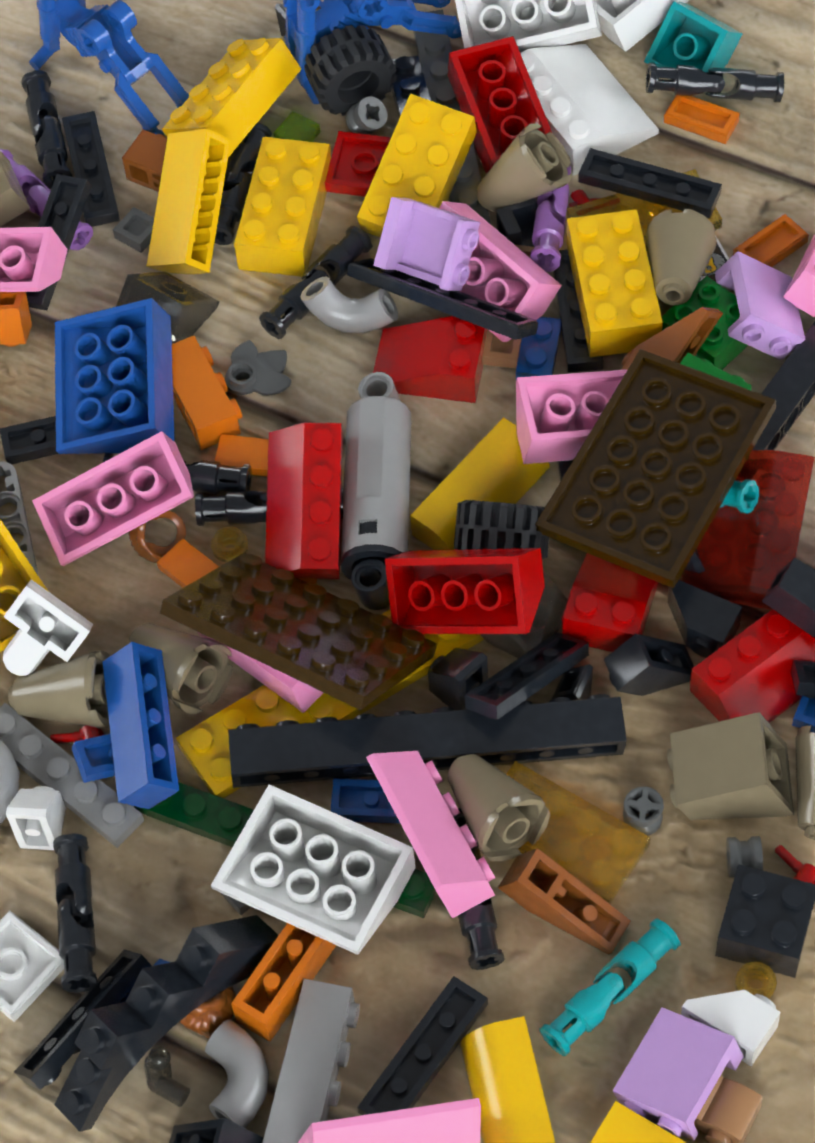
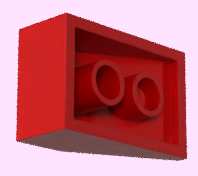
M454 316L385 328L382 330L373 373L383 372L388 374L392 378L398 394L476 403L483 370L482 355L487 329Z
M586 553L572 585L563 614L562 634L589 642V647L613 652L634 634L643 635L658 582Z

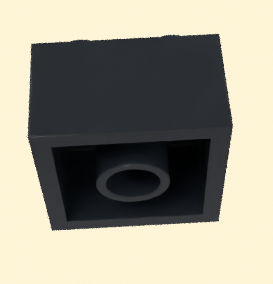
M738 864L719 931L715 956L795 978L815 904V884Z

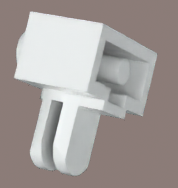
M30 580L4 615V618L19 628L4 650V664L11 673L26 676L37 669L49 651H52L68 662L90 632L93 623L36 582Z

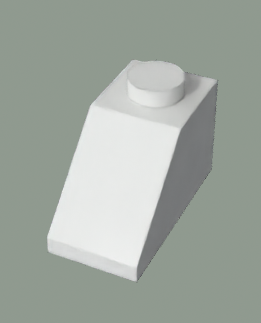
M36 786L33 789H20L6 810L7 819L19 847L22 849L54 850L53 841L62 834L66 807L60 791H56L53 788Z
M746 990L688 999L683 1004L681 1015L734 1036L743 1055L742 1061L750 1066L753 1065L777 1029L781 1013L767 997L760 994H755L754 996Z

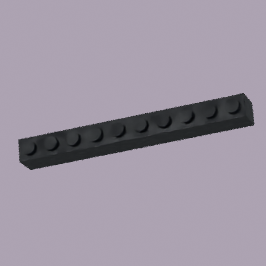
M596 694L588 697L587 700L571 701L567 697H559L550 700L548 703L533 704L531 701L525 700L498 720L485 718L482 714L470 710L455 711L451 707H441L433 710L432 713L416 714L414 711L404 710L394 713L393 716L377 717L374 714H361L350 720L323 717L317 719L314 723L302 724L293 720L278 722L275 726L260 727L257 724H243L236 729L228 730L233 788L375 776L366 758L373 753L418 751L423 762L426 764L432 760L438 771L450 770L454 760L469 754H476L493 766L623 755L627 742L621 697L610 698L607 694Z

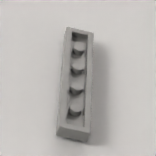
M7 703L0 707V738L12 751L17 766L41 786H47L60 791L65 806L116 848L144 822L141 812L132 805L119 803L117 793L100 779L84 783L76 760L23 716L18 715Z

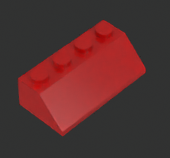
M514 36L449 52L448 78L461 112L475 117L477 133L473 143L486 174L520 131L529 124L541 125L537 130L545 135L548 132L552 133Z
M304 422L269 432L265 563L276 569L288 570L296 578L340 579L342 423Z
M541 548L415 550L385 558L391 620L402 628L416 630L422 634H527L530 632L545 587Z
M772 609L692 668L690 692L719 722L760 712L770 723L801 700L802 695H796L791 669L794 659L815 662V638Z

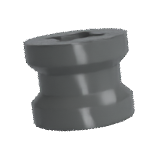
M368 96L352 105L347 110L345 119L352 133L370 135L375 130L383 127L388 115L385 105L378 98Z
M637 787L626 795L623 821L630 832L639 836H649L660 828L664 810L663 799L660 793L653 788Z
M752 836L748 841H740L736 837H727L726 856L729 877H735L738 864L763 870V851L760 836Z

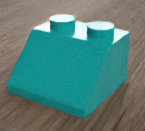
M673 1L644 62L647 64L653 62L656 66L676 68L678 64L693 65L703 72H709L708 69L724 68L728 64L743 33L690 4Z

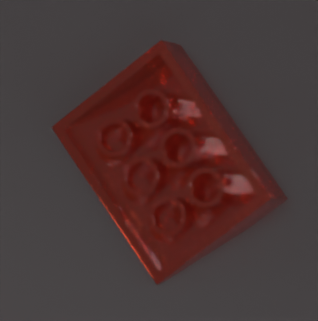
M752 450L735 481L743 482L746 479L756 481L759 487L757 505L749 514L739 512L738 508L726 505L719 508L696 548L705 571L698 574L684 570L679 580L732 603L772 610L771 607L762 602V599L776 574L797 556L815 457L779 450Z

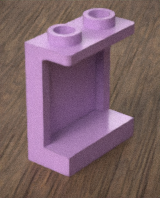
M391 197L373 266L406 273L437 284L440 289L446 291H462V287L469 277L470 269L468 265L472 251L476 248L479 241L478 229L480 222L410 198Z
M739 251L715 272L716 282L735 291L740 317L728 328L729 337L779 360L784 359L795 349L797 344H801L806 340L799 309L783 298L792 280L791 276Z
M662 1007L614 1087L613 1093L620 1104L676 1137L683 1136L694 1141L698 1135L694 1125L695 1119L725 1067L736 1071L743 1059V1055L734 1036Z

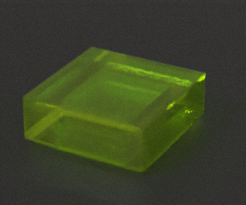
M292 111L273 132L274 138L313 142L321 132L320 124Z

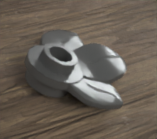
M248 340L240 344L232 352V365L225 375L228 390L232 393L247 395L256 392L269 396L281 393L291 385V379L282 374L287 363V352L285 350L258 353L254 343Z

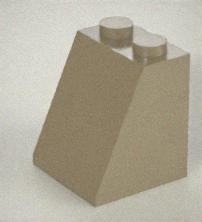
M760 712L670 733L671 749L667 750V759L674 777V784L670 786V796L673 805L679 808L690 820L787 817L794 815L787 744Z

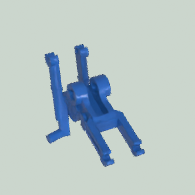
M37 0L40 37L43 40V46L29 61L30 65L35 70H39L53 53L60 50L59 38L61 37V32L77 48L82 57L96 56L100 61L99 66L104 73L110 72L114 76L115 92L142 125V128L154 134L164 135L163 131L157 128L160 124L131 85L151 71L175 102L177 108L182 106L188 99L189 94L184 90L159 55L145 52L136 41L131 29L137 25V19L131 8L122 0H117L110 6L108 4L95 5L91 9L86 8V0Z
M283 0V5L286 7V34L284 39L286 46L301 68V71L297 74L299 83L305 89L312 103L320 104L304 71V65L307 64L305 59L307 54L312 53L311 47L320 42V38L324 35H330L333 33V30L338 28L342 30L350 25H353L354 28L362 25L366 26L367 29L368 26L389 28L392 25H402L412 31L448 35V37L453 39L461 37L460 23L456 16L417 11L414 3L442 8L447 6L450 0Z

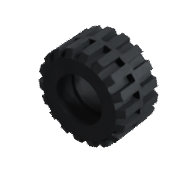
M350 25L342 30L338 28L333 30V33L330 35H324L320 38L318 44H314L311 47L312 53L306 56L305 61L307 64L304 65V71L322 108L329 110L331 114L337 115L341 113L342 116H346L347 110L363 98L369 96L382 101L386 98L385 94L391 92L393 88L392 83L396 81L397 75L395 72L397 70L380 35L372 28L367 29L366 26L362 25L356 28Z
M476 500L459 502L457 504L453 549L541 548L542 559L547 558L549 537L542 535L540 531H536L537 527L535 526L545 507Z

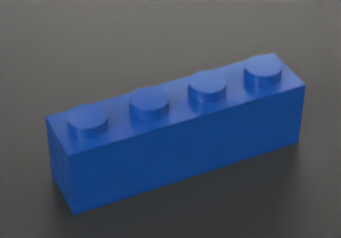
M130 642L102 661L117 797L119 803L150 809L178 792L179 785L162 650Z

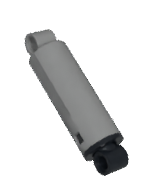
M375 372L364 377L359 383L358 391L361 399L353 403L347 411L341 572L348 579L352 580L357 595L366 608L381 610L390 605L385 558L406 552L409 546L412 418L409 408L401 402L392 378L383 372Z

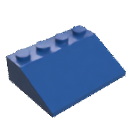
M153 298L55 322L56 452L59 454L122 453L161 431L175 442L171 316Z

